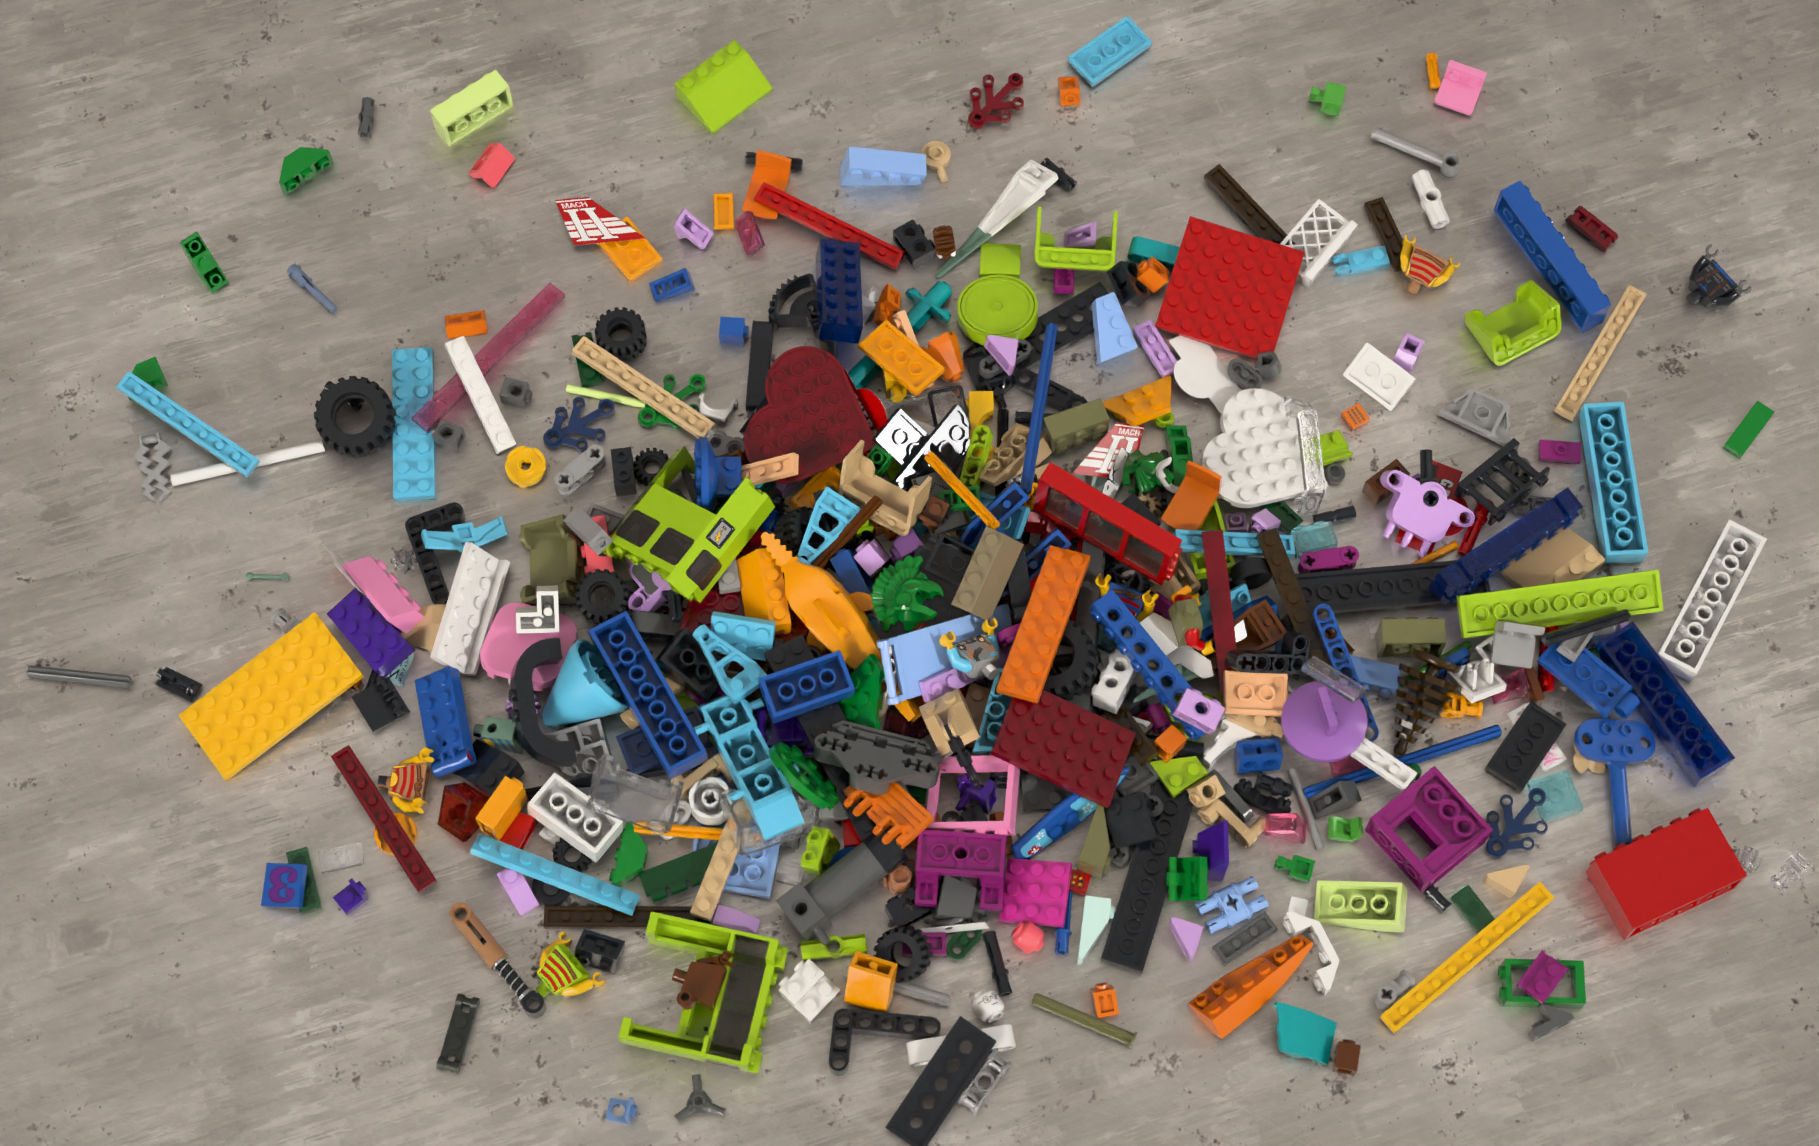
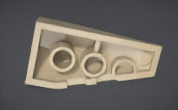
M1016 423L1002 436L1001 444L995 448L992 460L987 462L979 476L981 481L997 486L1022 474L1029 427ZM1042 432L1036 466L1040 465L1052 453L1047 434Z
M446 604L421 606L422 608L419 611L424 615V618L407 634L400 629L398 630L413 647L424 648L432 652Z

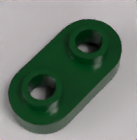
M982 929L957 932L947 944V956L953 961L965 959L981 940ZM974 932L975 936L970 938L967 936V933ZM960 948L961 952L956 954L953 952V949Z

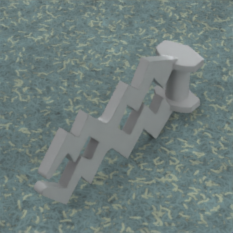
M160 433L148 436L140 435L138 436L140 445L134 460L142 463L138 469L148 475L140 484V487L145 489L142 495L153 502L156 501L150 494L156 491L155 488L150 486L156 480L158 483L155 487L163 492L157 500L158 503H161L171 493L165 487L171 481L161 475V472L171 464L163 458L171 448L162 441ZM158 442L153 447L158 452L151 459L158 462L159 465L154 470H151L147 467L152 461L143 456L150 450L145 447V444Z

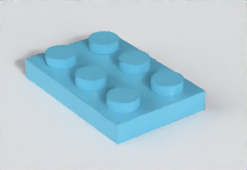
M713 611L711 616V632L749 658L767 661L764 653L774 648L776 621ZM721 647L713 650L714 653L728 655Z

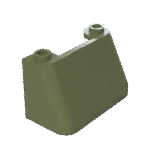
M563 514L521 525L520 542L530 549V585L523 586L520 592L522 603L537 606V586L558 585V603L576 604V587L578 584H581L582 577L586 578L584 571L586 558H582L581 546L584 545V541L563 521L567 517Z

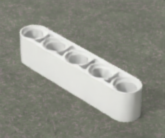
M1012 1025L980 1029L997 1041L989 1054L993 1051L1003 1052L1016 1048ZM947 1035L908 1042L906 1048L910 1066L927 1065ZM965 1040L961 1042L960 1050L962 1053L967 1054L972 1050L970 1041Z

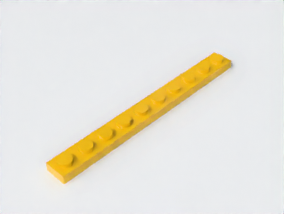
M1541 882L1537 883L1386 1010L1379 1018L1395 1034L1553 901L1555 897Z

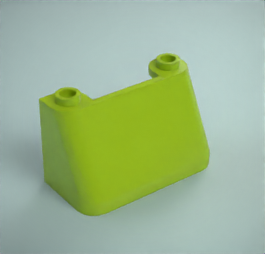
M1529 280L1517 288L1515 301L1485 317L1479 309H1474L1464 314L1467 327L1489 359L1497 366L1504 365L1555 338L1561 331L1560 303L1533 280Z

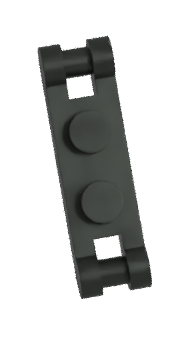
M458 993L436 1069L442 1071L448 1069L451 1070V1073L459 1074L479 1008L480 998L473 997L471 999L465 997L464 994ZM463 1006L470 1007L469 1013L462 1012ZM449 1055L455 1057L454 1062L447 1060Z

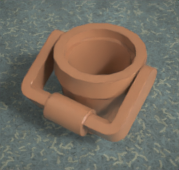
M909 859L889 874L887 880L885 876L883 878L884 887L888 886V889L897 896L906 894V891L914 886V882L916 883L915 860ZM913 864L914 876L913 873L909 870V868L905 865Z

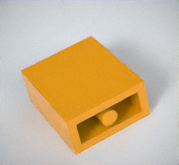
M505 776L476 817L480 830L493 839L500 841L528 801L525 793L526 790L521 781L514 777L510 779Z
M856 951L849 965L844 1002L877 1012H887L893 998L898 964Z

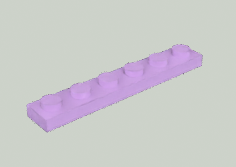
M1013 642L1005 648L1000 649L999 647L1000 660L998 661L997 668L1005 666ZM950 667L919 682L924 702L933 701L985 675L970 678L962 671Z

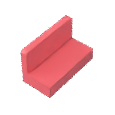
M489 143L468 174L472 178H482L491 188H494L513 163L515 157L500 143Z

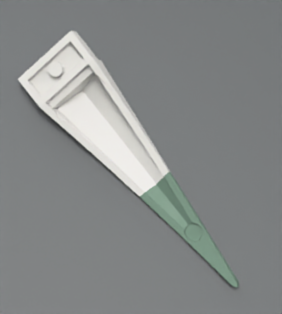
M1029 160L1021 167L982 222L956 251V255L951 257L935 274L936 279L943 276L1046 194L1045 190L1059 179L1057 173L1033 160Z

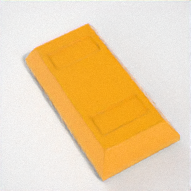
M714 193V230L734 229L733 193Z

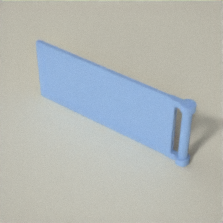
M1002 604L996 606L991 620L995 618L998 623L997 627L993 630L994 635L1012 626L1009 605ZM969 614L876 641L882 657L889 696L887 697L888 705L898 704L922 695L919 685L920 681L952 667V664L948 661L947 647L942 646L939 642L943 634L952 631L956 636L953 643L981 634L988 636V633L982 629V624L985 620ZM890 645L892 647L894 664L900 691L899 695H897L891 659L889 654L888 646Z

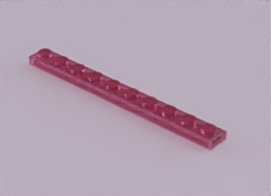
M550 282L474 356L484 377L565 298V294ZM458 373L412 416V421L428 433L468 394Z

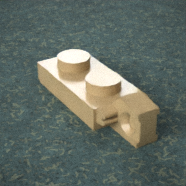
M1227 714L1226 716L1227 721L1263 738L1265 736L1270 738L1273 735L1282 739L1284 735L1281 725L1277 723L1278 720L1273 716Z

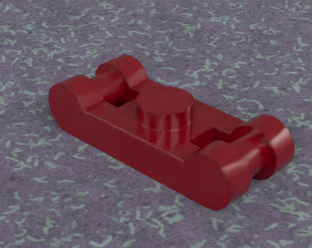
M1578 206L1574 210V214L1569 215L1565 219L1567 225L1581 232L1595 243L1602 252H1605L1610 247V243H1614L1618 239L1615 231L1582 206ZM1601 233L1605 235L1604 239L1599 236Z

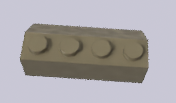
M986 526L951 605L981 619H987L990 622L1024 544Z

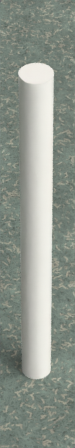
M318 440L253 456L259 459L260 463L257 467L325 452L323 440ZM222 462L170 474L172 485L177 486L238 471Z

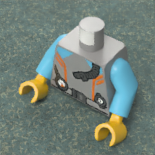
M995 618L990 621L991 626L988 625L987 619L982 624V629L988 633V636L981 634L953 643L956 636L952 631L940 637L939 642L942 646L947 647L948 661L952 664L953 668L962 671L970 678L985 675L988 679L992 680L998 675L997 664L1000 660V650L997 634L994 635L993 631L998 625Z

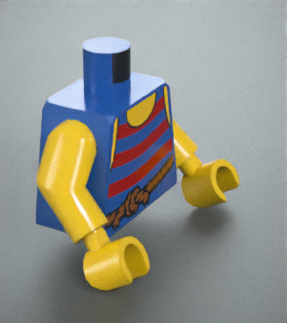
M1101 573L1095 579L1097 586H1099L1100 597L1113 590L1139 623L1153 613L1155 601L1159 597L1158 594L1152 596L1150 595L1151 590L1144 593L1117 582H1111L1109 585L1111 576L1108 574L1105 580L1102 579ZM1108 613V614H1107L1109 618H1112V619H1114L1115 621L1117 620V617H1116L1115 614H1113V613Z

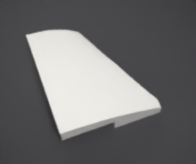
M1152 613L1140 622L1166 656L1178 648L1171 621L1156 613Z

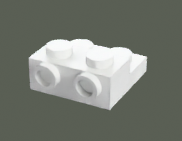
M808 959L806 962L802 960L794 968L796 973L791 978L786 976L779 983L781 987L779 994L809 1023H812L841 993V990L825 976V973Z

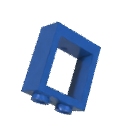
M845 548L837 551L834 555L835 557L831 558L830 561L845 589L850 594L864 592L871 595L874 582L871 576L853 558L857 552L846 550Z

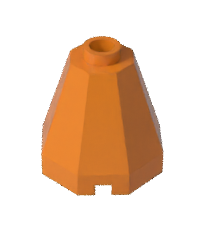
M954 331L950 333L945 332L928 342V348L921 347V349L945 368V372L939 376L945 382L951 381L954 383L962 378L961 374L965 370L958 338Z

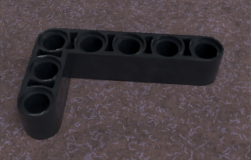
M456 502L412 516L405 523L407 534L433 605L447 604L449 591L434 550L418 549L419 545L423 544L421 532L424 529L426 531L446 532L451 530L452 525L465 523L466 517L463 507ZM453 513H460L457 517H451ZM433 520H440L437 524H431ZM415 526L420 527V529L417 531H411V529ZM427 562H433L432 566L424 567ZM434 580L440 581L437 585H431V582ZM440 598H446L444 603H437Z
M839 1009L833 1016L829 1069L836 1076H842L848 1071L852 1034L921 1040L940 1036L941 1024L938 1019L929 1016ZM845 1016L849 1019V1022L846 1025H841L837 1020ZM866 1018L871 1021V1024L868 1027H862L859 1022ZM884 1021H891L893 1026L890 1029H884L881 1024ZM912 1023L915 1028L912 1031H906L903 1025ZM934 1025L937 1030L934 1033H928L925 1027ZM838 1038H844L847 1040V1044L840 1047L835 1044V1041ZM840 1059L844 1061L845 1065L842 1068H835L833 1062Z

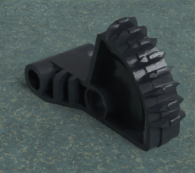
M809 273L797 277L794 274L793 280L787 278V284L781 283V289H776V294L773 295L772 301L769 304V322H773L778 328L810 327L817 348L829 352L837 359L838 353L834 331L826 314L813 275ZM813 287V290L801 294L794 300L790 308V314H780L783 304L791 295L801 289Z

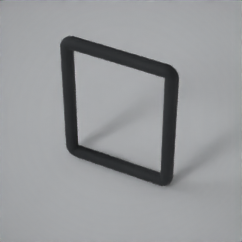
M956 385L930 391L928 399L934 427H936L938 422L932 395L959 389L963 411L969 422L968 430L970 433L971 425L962 386Z

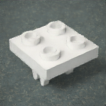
M1488 657L1460 666L1461 670L1457 674L1447 671L1446 678L1452 684L1461 687L1459 691L1471 703L1503 692L1507 686L1494 672V663H1488Z

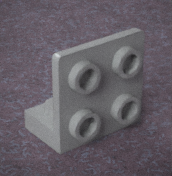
M1496 621L1490 662L1532 668L1536 635L1543 636L1545 627Z

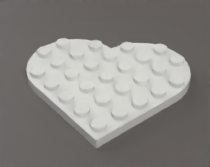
M1258 388L1239 391L1228 400L1220 417L1222 434L1217 435L1207 444L1200 459L1201 466L1222 476L1218 499L1222 498L1230 502L1231 506L1252 508L1324 491L1329 487L1321 468L1317 466L1318 462L1312 458L1304 444L1307 437L1295 411L1288 402L1271 391Z

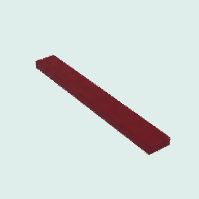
M1223 530L1202 532L1201 535L1222 699L1223 672L1225 670L1237 671L1226 665L1225 658L1228 652L1237 650Z
M348 745L331 756L332 760L417 892L420 894L437 883L434 875L351 747Z

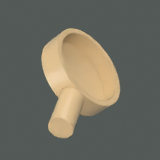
M929 142L923 147L921 154H926V168L937 171L941 183H945L948 181V177L944 168L950 163L951 151L943 142Z

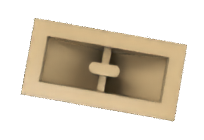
M1529 864L1487 873L1483 879L1484 883L1512 899L1530 869Z

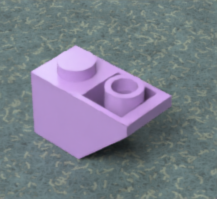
M1406 333L1393 361L1411 373L1425 341Z
M1265 508L1252 516L1247 533H1262L1274 528L1279 530L1281 521Z

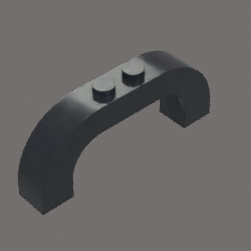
M560 638L544 639L528 647L512 669L510 677L511 689L508 692L509 701L513 703L511 719L512 722H515L517 736L522 747L532 758L552 767H571L576 762L574 740H551L541 732L537 722L532 684L533 670L542 665L558 664L562 659Z

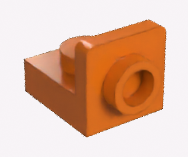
M1077 76L1058 77L1061 106L1079 105L1080 87Z
M1099 983L1095 985V988L1090 989L1093 995L1097 1018L1119 1014L1115 988L1112 985Z

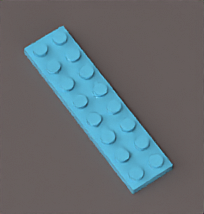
M433 347L392 349V405L396 414L394 416L396 424L393 427L394 501L436 499L435 443L432 437V431L435 426Z

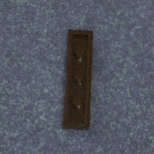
M1380 197L1365 202L1364 208L1382 246L1386 248L1394 272L1402 270L1400 254L1403 247V239L1384 198Z

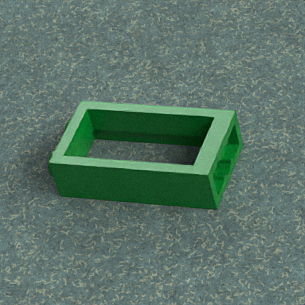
M1504 959L1501 965L1498 966V978L1502 979V987H1499V999L1503 1000V1007L1539 1008L1542 1005L1532 997L1512 996L1511 968H1529L1535 959ZM1557 960L1568 969H1571L1572 998L1548 997L1543 1004L1554 1008L1582 1009L1586 1004L1584 961Z

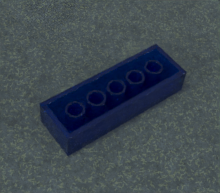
M820 238L816 252L818 339L859 344L863 329L859 243Z

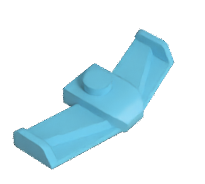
M503 516L475 529L473 523L468 522L452 525V532L426 531V529L421 532L425 549L458 550L459 552H463L466 542H472L480 547L508 534Z

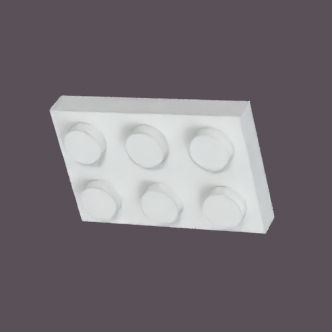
M1369 342L1364 345L1343 374L1390 411L1394 410L1417 379Z

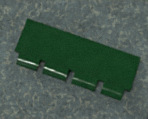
M718 842L640 872L639 876L646 896H651L653 902L668 897L667 889H670L672 895L687 890V881H690L692 888L700 885Z

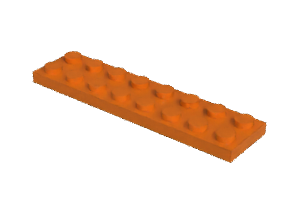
M1050 545L998 682L997 693L1038 703L1089 566L1090 555Z

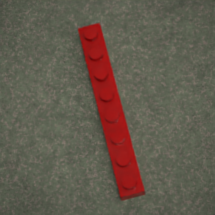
M763 182L754 197L755 202L895 271L905 254V251Z

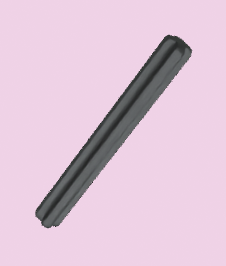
M32 665L27 668V676L36 679L130 688L132 678L127 675Z

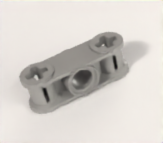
M599 445L590 446L557 473L555 483L557 491L561 495L567 496L572 494L605 466L606 459L603 448Z
M993 1051L971 1084L963 1091L957 1103L965 1105L972 1110L973 1115H976L995 1086L1008 1072L1012 1063L1004 1061L997 1056V1052ZM987 1078L991 1084L987 1088H982L978 1084L979 1080Z

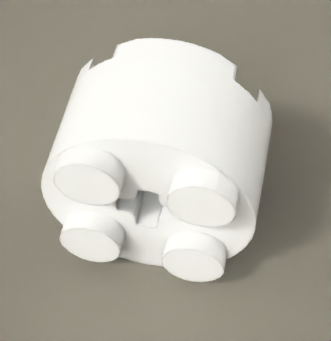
M708 777L707 779L697 781L692 786L689 792V805L693 817L701 824L720 826L728 819L733 802L730 801L728 793H731L723 780L716 777Z

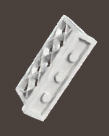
M1320 199L1315 202L1280 243L1294 249L1303 248L1305 253L1302 262L1305 261L1306 269L1303 273L1299 270L1297 277L1302 280L1301 284L1306 288L1358 226L1353 220L1347 221ZM1319 206L1325 211L1326 217H1316L1315 209ZM1337 220L1343 226L1340 229H1331L1330 221ZM1317 221H1327L1328 230H1318ZM1313 222L1314 230L1304 231L1303 223ZM1319 234H1329L1330 241L1328 243H1320ZM1305 235H1315L1316 243L1306 244ZM1292 236H1301L1302 244L1292 245ZM1307 248H1317L1318 255L1308 257Z

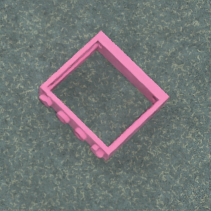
M993 755L971 756L973 760L972 765L976 773L1008 772L1004 821L936 822L941 773H967L964 767H960L956 756H948L937 764L940 768L937 784L929 789L927 811L934 817L935 821L926 830L1006 836L1015 835L1020 777L1019 767Z

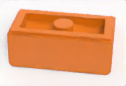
M485 310L445 316V328L448 339L486 334L488 331Z

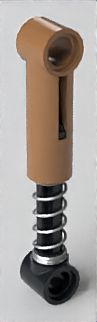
M463 902L453 904L449 911L453 924L460 930L491 970H498L499 976L505 979L504 982L510 985V990L515 991V996L519 998L526 1014L530 1018L543 1016L546 1011V1003L542 995L535 990L533 991L532 988H528L527 982H524L520 978L521 975L515 972L516 968L513 969L510 962H507V953L472 912L469 905ZM464 911L467 913L463 919L456 918L459 912ZM470 925H472V927L480 935L481 939H478L477 936L473 933V931L469 928ZM531 1002H540L538 1008L533 1010L529 1008Z

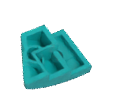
M1274 1002L1273 1007L1277 1009L1279 1022L1276 1024L1279 1051L1293 1058H1308L1321 1065H1328L1337 1023L1310 1011Z

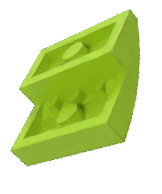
M983 243L981 245L980 276L999 274L1020 278L1021 245Z

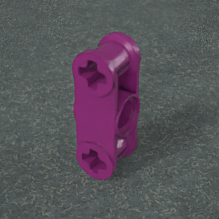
M1353 546L1307 552L1300 558L1298 572L1301 574L1353 569L1359 558V552Z

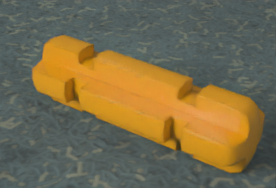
M1435 52L1428 53L1426 56L1428 78L1430 80L1429 86L1431 89H1438L1441 85L1438 58Z

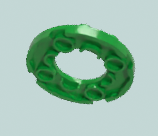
M776 742L769 749V756L777 770H781L782 774L787 778L786 780L807 800L822 809L827 807L829 811L839 803L840 797L835 792L837 787L817 769L819 766L813 759H806L798 747L794 745L790 747L782 742ZM795 763L797 767L803 772V774H800L795 769V767L793 766Z

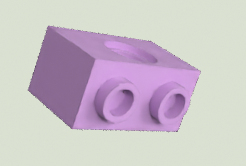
M875 538L871 542L867 539L856 548L857 554L853 557L869 576L891 558Z
M1187 688L1183 692L1172 715L1211 735L1216 729L1225 707L1221 706V703L1215 699H1207L1202 696L1200 691ZM1195 706H1201L1204 709V714H1199L1195 710Z

